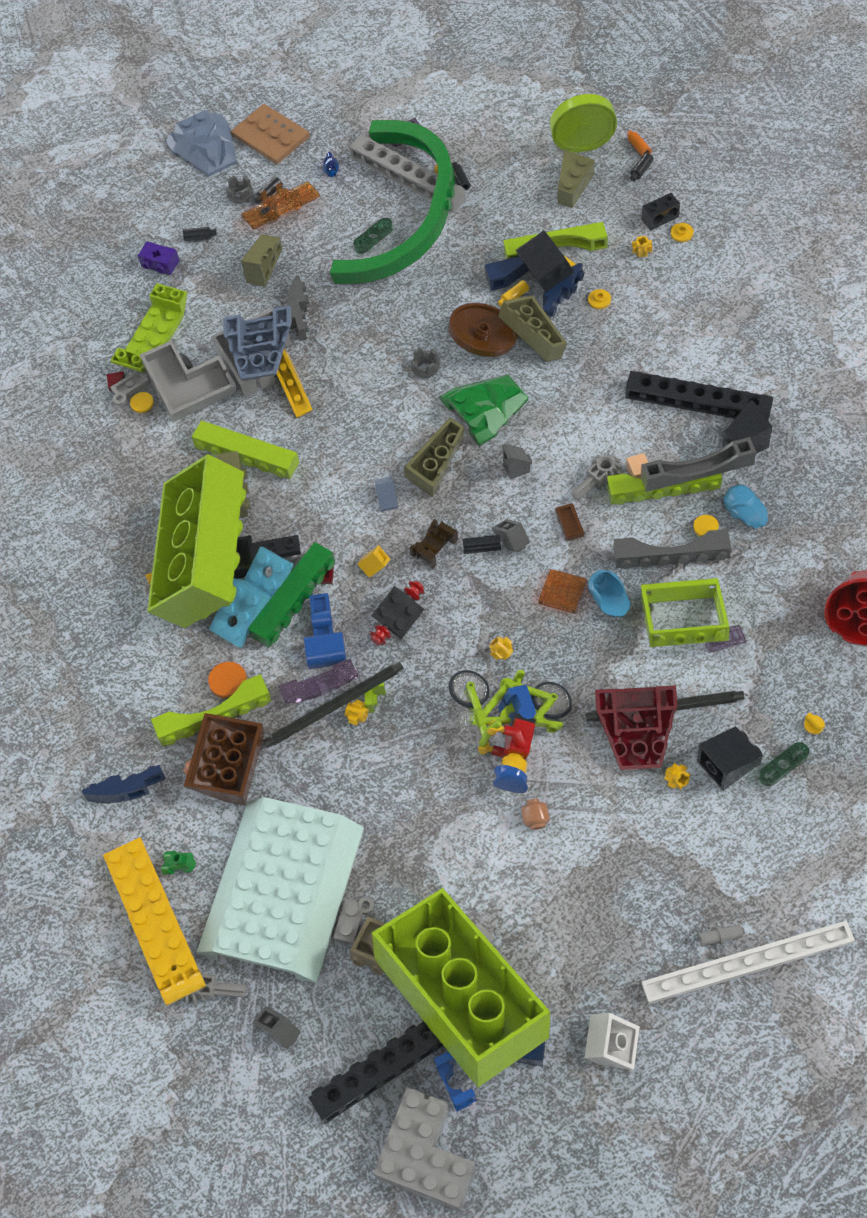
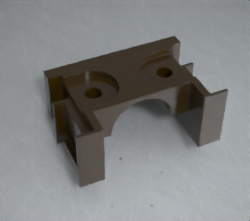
M434 519L427 529L425 538L420 543L416 542L411 545V556L417 555V559L422 558L430 563L433 570L437 565L436 555L448 541L452 544L457 542V529H453L443 521L438 525V521Z

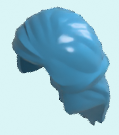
M738 484L726 491L724 505L734 519L740 518L748 527H753L754 529L767 524V509L755 492L748 486Z
M598 570L591 575L588 582V590L602 612L613 617L618 616L621 618L625 616L626 612L630 609L631 603L619 577L609 570Z

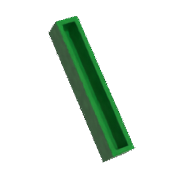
M316 542L311 545L248 627L252 638L269 648L273 643L277 642L280 633L289 626L295 613H299L302 604L306 599L310 598L309 596L313 594L317 584H321L324 575L333 568L335 558L332 551Z

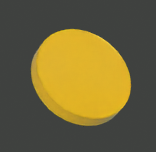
M677 223L671 228V237L677 242H687L693 237L694 230L687 223Z
M603 289L593 290L588 296V303L594 309L607 308L611 303V295Z
M139 392L130 400L132 410L137 413H145L154 405L153 397L147 392Z
M701 515L695 519L693 529L698 536L702 537L710 530H718L719 523L711 515Z

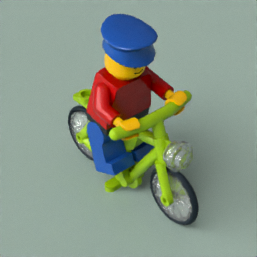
M518 670L513 679L504 678L501 680L500 689L482 709L481 705L487 701L490 692L487 681L475 671H459L451 677L448 685L449 693L454 701L464 707H468L464 708L463 712L460 711L458 722L462 728L477 725L482 735L478 746V752L481 755L491 752V755L502 758L501 765L494 768L496 779L493 781V785L498 789L508 792H527L526 758L530 752L535 726L546 727V731L549 733H555L558 729L561 730L563 722L549 721L544 717L559 719L566 716L572 706L569 692L562 685L554 682H543L535 688L521 684L525 671ZM502 699L498 706L500 710L499 717H487ZM498 731L502 732V735H506L504 747L489 746L490 737Z

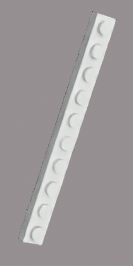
M843 921L642 981L641 985L649 1005L853 944L855 939L847 921Z

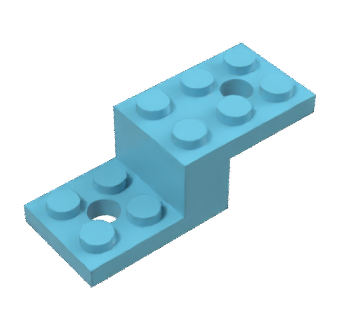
M260 546L245 579H233V585L236 587L234 601L229 606L218 609L209 630L237 647H243L249 635L248 627L288 577L294 564ZM268 567L272 569L270 577H267L265 574ZM233 616L237 618V624L234 627L230 623Z

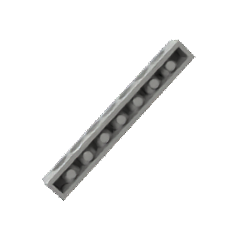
M362 134L349 146L351 158L432 201L438 176L435 172L416 164L409 158L399 155L397 152ZM456 184L454 185L455 195L451 200L452 207L449 210L452 213L466 201L465 189Z

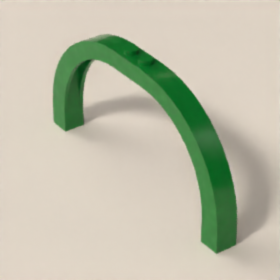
M401 120L371 121L368 133L373 141L379 144H405L413 146L431 156L438 165L437 181L429 212L419 229L401 245L386 253L364 259L333 260L330 275L334 284L366 283L396 274L420 259L440 236L445 226L448 212L452 207V197L455 195V174L447 148L432 131L418 124Z

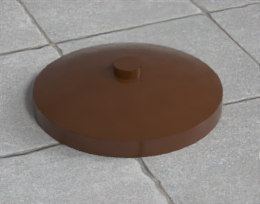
M468 303L461 305L452 312L448 323L449 333L453 340L466 351L479 356L496 357L504 355L513 349L518 337L498 317L500 309L488 304Z

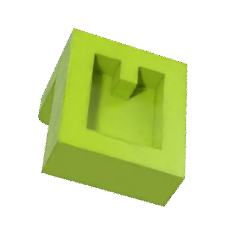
M384 683L365 693V708L369 709L368 713H374V706H378V695L386 694Z

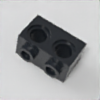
M672 193L664 195L642 206L641 220L650 231L679 218L680 202Z

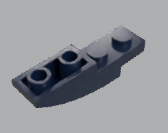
M582 263L572 266L573 274L546 293H543L542 309L550 319L555 316L557 306L562 304L563 299L569 300L571 295L575 294L578 283L583 280L585 274Z
M160 765L150 766L145 771L132 774L122 780L119 774L109 776L102 782L90 784L82 790V793L89 802L119 803L150 794L148 787L166 778Z

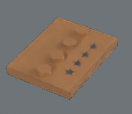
M262 104L231 130V135L276 165L310 137L309 131L266 104Z

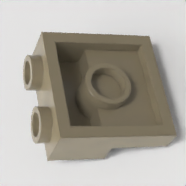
M367 917L350 949V959L358 967L366 965L371 967L375 974L383 975L385 972L374 959L372 932L386 923Z

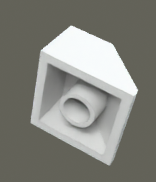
M611 1013L591 1015L584 1058L599 1065L634 1070L640 1026Z

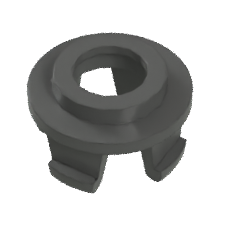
M235 176L228 179L229 187H226V194L230 201L243 203L252 197L253 187L247 176L243 177V181H237ZM241 191L240 197L235 196V193Z
M421 348L413 352L414 358L411 361V370L416 376L428 378L438 372L440 363L437 358L438 354L434 349H431L430 353H423ZM428 363L430 365L426 367V371H422L419 369L421 364Z

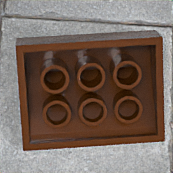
M204 713L184 787L224 802L245 806L265 734L263 723Z

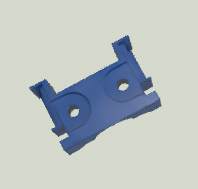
M446 1052L434 1058L437 1071L456 1111L458 1112L473 1105L477 1100L472 1088L463 1092L462 1089H453L448 1085L449 1079L454 1076L453 1066L457 1063L453 1056Z

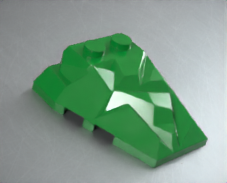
M509 374L455 387L439 396L449 411L454 408L469 426V435L478 446L493 439L498 434L501 426H505L508 423L512 414L515 415L528 401V396Z

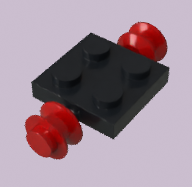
M410 581L408 583L410 588H404V592L396 586L390 590L371 615L383 625H376V632H370L373 643L385 645L386 641L384 639L391 638L389 631L399 639L405 636L424 611V608L415 602L420 600L419 594L423 595L425 593L421 583Z

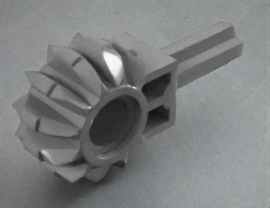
M606 453L603 456L598 454L596 459L591 461V466L587 470V478L571 492L573 498L580 500L594 486L600 489L607 484V476L619 475L622 468L620 460L614 458L613 454L607 456Z
M199 968L206 987L182 999H184L186 1004L193 1001V1004L197 1005L198 999H201L203 1002L206 1000L215 1001L216 995L243 998L246 994V985L218 982L215 976H210L207 973L203 974V970Z

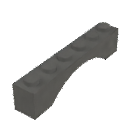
M749 437L733 441L718 451L697 459L680 462L657 460L641 464V479L646 492L752 466L755 463L756 450Z
M728 529L710 530L691 543L675 547L653 546L640 542L633 537L614 539L613 551L616 568L627 569L635 566L647 567L658 564H684L693 561L705 562L715 559L725 560L730 558L731 544Z

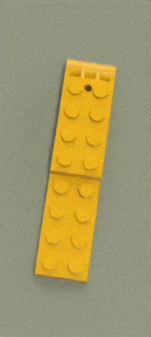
M141 837L104 854L103 857L166 1006L206 987V983Z

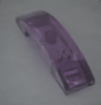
M351 659L332 665V670L297 682L295 679L279 685L278 689L285 704L302 702L322 696L358 677Z

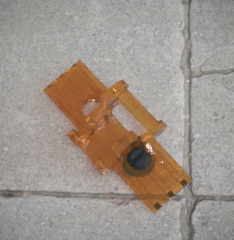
M308 181L291 190L283 189L282 183L276 184V194L268 196L266 190L262 191L263 203L242 213L241 216L252 229H256L272 220L274 222L277 221L281 215L293 209L299 210L303 205L320 197V194Z

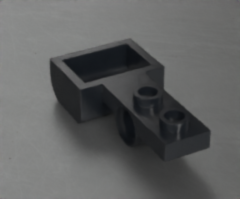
M251 535L238 537L236 552L239 553L240 560L237 568L234 570L233 578L246 577L260 546L265 547L282 558L300 555L299 536L293 535L254 543Z

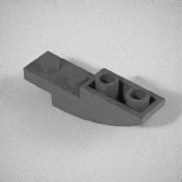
M297 275L289 289L287 306L290 305L292 324L290 329L297 328L300 341L307 340L306 332H309L307 322H303V319H306L305 312H308L306 305L309 304L308 295L303 293L306 292L305 282H301L300 276Z

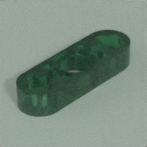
M381 218L358 236L353 242L355 252L364 254L393 231L392 220ZM377 234V237L370 238L369 235Z
M802 742L794 743L761 769L759 774L760 782L765 786L775 785L807 760L809 755L808 746ZM796 750H797V751H801V750H802V751H803V756H802L801 754H798L797 756H795V758H794V760H793L792 757L795 755ZM786 760L789 762L790 767L786 769L781 768L778 762ZM775 768L776 772L773 774L772 779L770 777L766 779L765 774H771Z

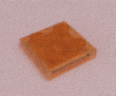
M550 569L538 600L539 604L575 614L587 579Z

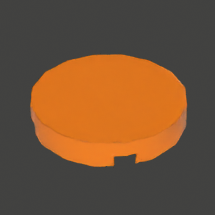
M226 661L212 669L209 674L208 683L215 696L227 699L239 688L242 681L247 680V675L241 665Z

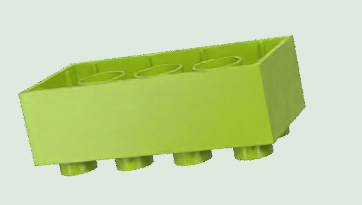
M207 454L163 483L148 613L186 628L201 619H206L211 613L224 606H229L234 601L236 596V587L233 585L234 570L237 568L240 560V555L236 552L237 538L243 528V522L239 520L240 507L246 497V490L242 488L243 471Z
M443 888L372 932L374 959L478 1088L549 1039V1009Z

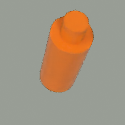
M629 130L627 132L628 141L641 157L644 153L651 154L652 149L637 132Z

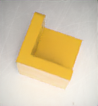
M378 545L365 554L357 564L368 577H371L383 569L390 561V558Z

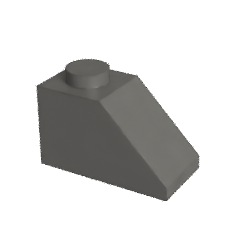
M503 444V466L510 480L530 473V465L532 464L530 455L526 454L521 447Z
M505 519L492 527L493 532L496 535H500L501 542L508 550L520 552L526 548L527 544L531 543L520 522Z
M267 1006L252 1023L278 1045L286 1049L296 1042L298 1035L301 1033L284 1015Z

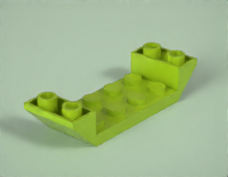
M156 283L149 295L152 305L126 349L117 348L110 362L140 372L146 371L140 354L171 340L184 317L187 291Z

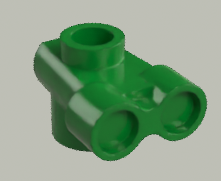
M175 850L166 851L163 856L164 864L161 866V872L163 875L174 874L175 871L179 870L190 873L196 865L193 854L180 853Z

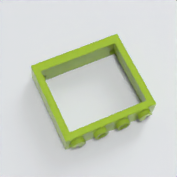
M718 578L641 585V603L650 647L729 641L730 627ZM713 598L719 625L654 630L649 603Z

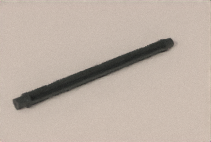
M399 661L394 665L391 664L372 677L367 678L293 721L291 724L270 734L267 739L263 740L266 748L277 745L294 733L301 731L397 675L398 672L404 669L403 665Z
M734 690L678 698L677 710L735 703L738 700L745 699L744 691L736 692ZM596 710L585 713L586 722L600 721Z

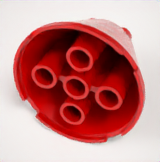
M867 570L851 573L849 578L830 593L824 609L825 620L831 631L843 637V640L857 645H867Z

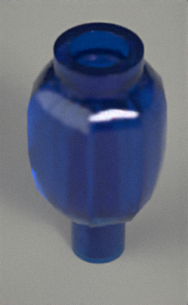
M328 152L323 161V171L329 177H334L338 173L339 163L333 154Z

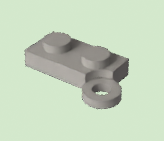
M136 370L110 387L114 393L113 402L115 405H124L128 397L150 384L149 379L143 372Z
M363 897L359 902L345 899L333 937L334 941L350 945L354 944L363 915L369 914L374 910V902L371 898ZM368 902L370 904L369 908L364 909L362 907L363 903Z

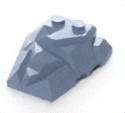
M204 110L176 123L174 132L170 133L165 141L174 155L177 156L179 154L185 162H191L194 164V168L208 177L237 163L230 127L222 114H210L207 110Z
M290 305L273 308V316L244 320L240 315L223 317V334L229 343L230 352L234 356V362L242 381L277 374L292 324Z

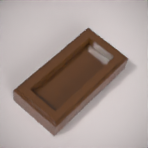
M573 503L555 508V513L566 541L585 536Z

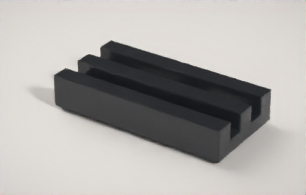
M500 535L462 539L464 554L501 550Z

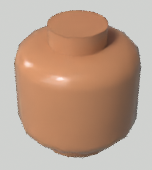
M539 799L527 800V804L521 808L523 823L526 827H530V830L545 828L546 824L550 821L548 806L544 802H539Z

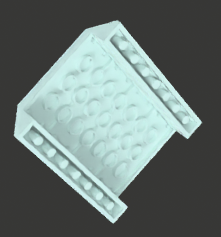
M266 797L249 800L196 953L217 959L218 955L293 973L296 979L317 984L364 827L336 813Z

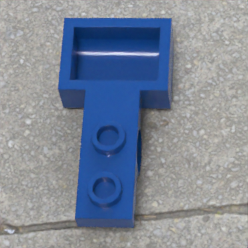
M329 594L310 595L314 636L304 637L308 668L315 669L347 664L343 633H333Z

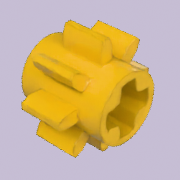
M646 236L637 237L636 241H632V253H636L638 257H647L648 252H652V240H649Z
M496 637L489 645L491 648L490 655L496 660L498 658L506 660L513 653V646L511 645L513 642L508 637Z
M356 699L355 702L348 703L345 709V717H348V723L357 726L358 723L366 721L369 709L365 708V702Z
M673 763V766L666 769L664 779L669 781V787L673 789L676 787L682 790V787L689 784V776L691 774L686 772V766Z

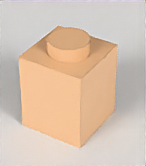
M644 453L627 458L626 469L630 476L641 479V464L649 463Z

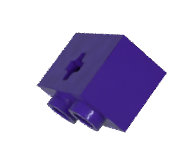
M146 241L138 254L141 267L157 271L161 274L171 275L180 261L176 249Z

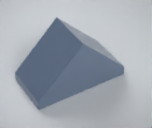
M392 476L375 479L380 512L397 509L398 503Z

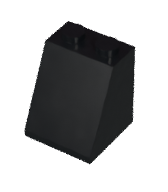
M545 230L516 249L529 273L545 293L574 273L567 259Z
M753 400L745 406L724 431L722 448L733 441L749 437L754 445L756 454L769 448L773 426Z
M735 726L702 742L699 745L697 762L724 791L760 765L763 755L760 748L749 741L747 734Z

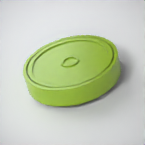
M581 94L562 102L552 113L549 125L553 141L560 149L579 153L595 150L607 143L616 131L617 118L614 107L608 99L596 94Z

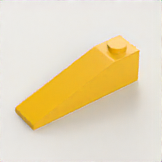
M284 349L277 376L296 417L299 418L313 411L289 353Z

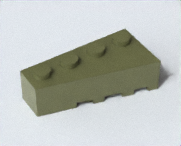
M533 295L503 301L498 317L546 362L562 358L567 342Z
M450 417L405 465L404 477L433 497L463 440L464 426Z

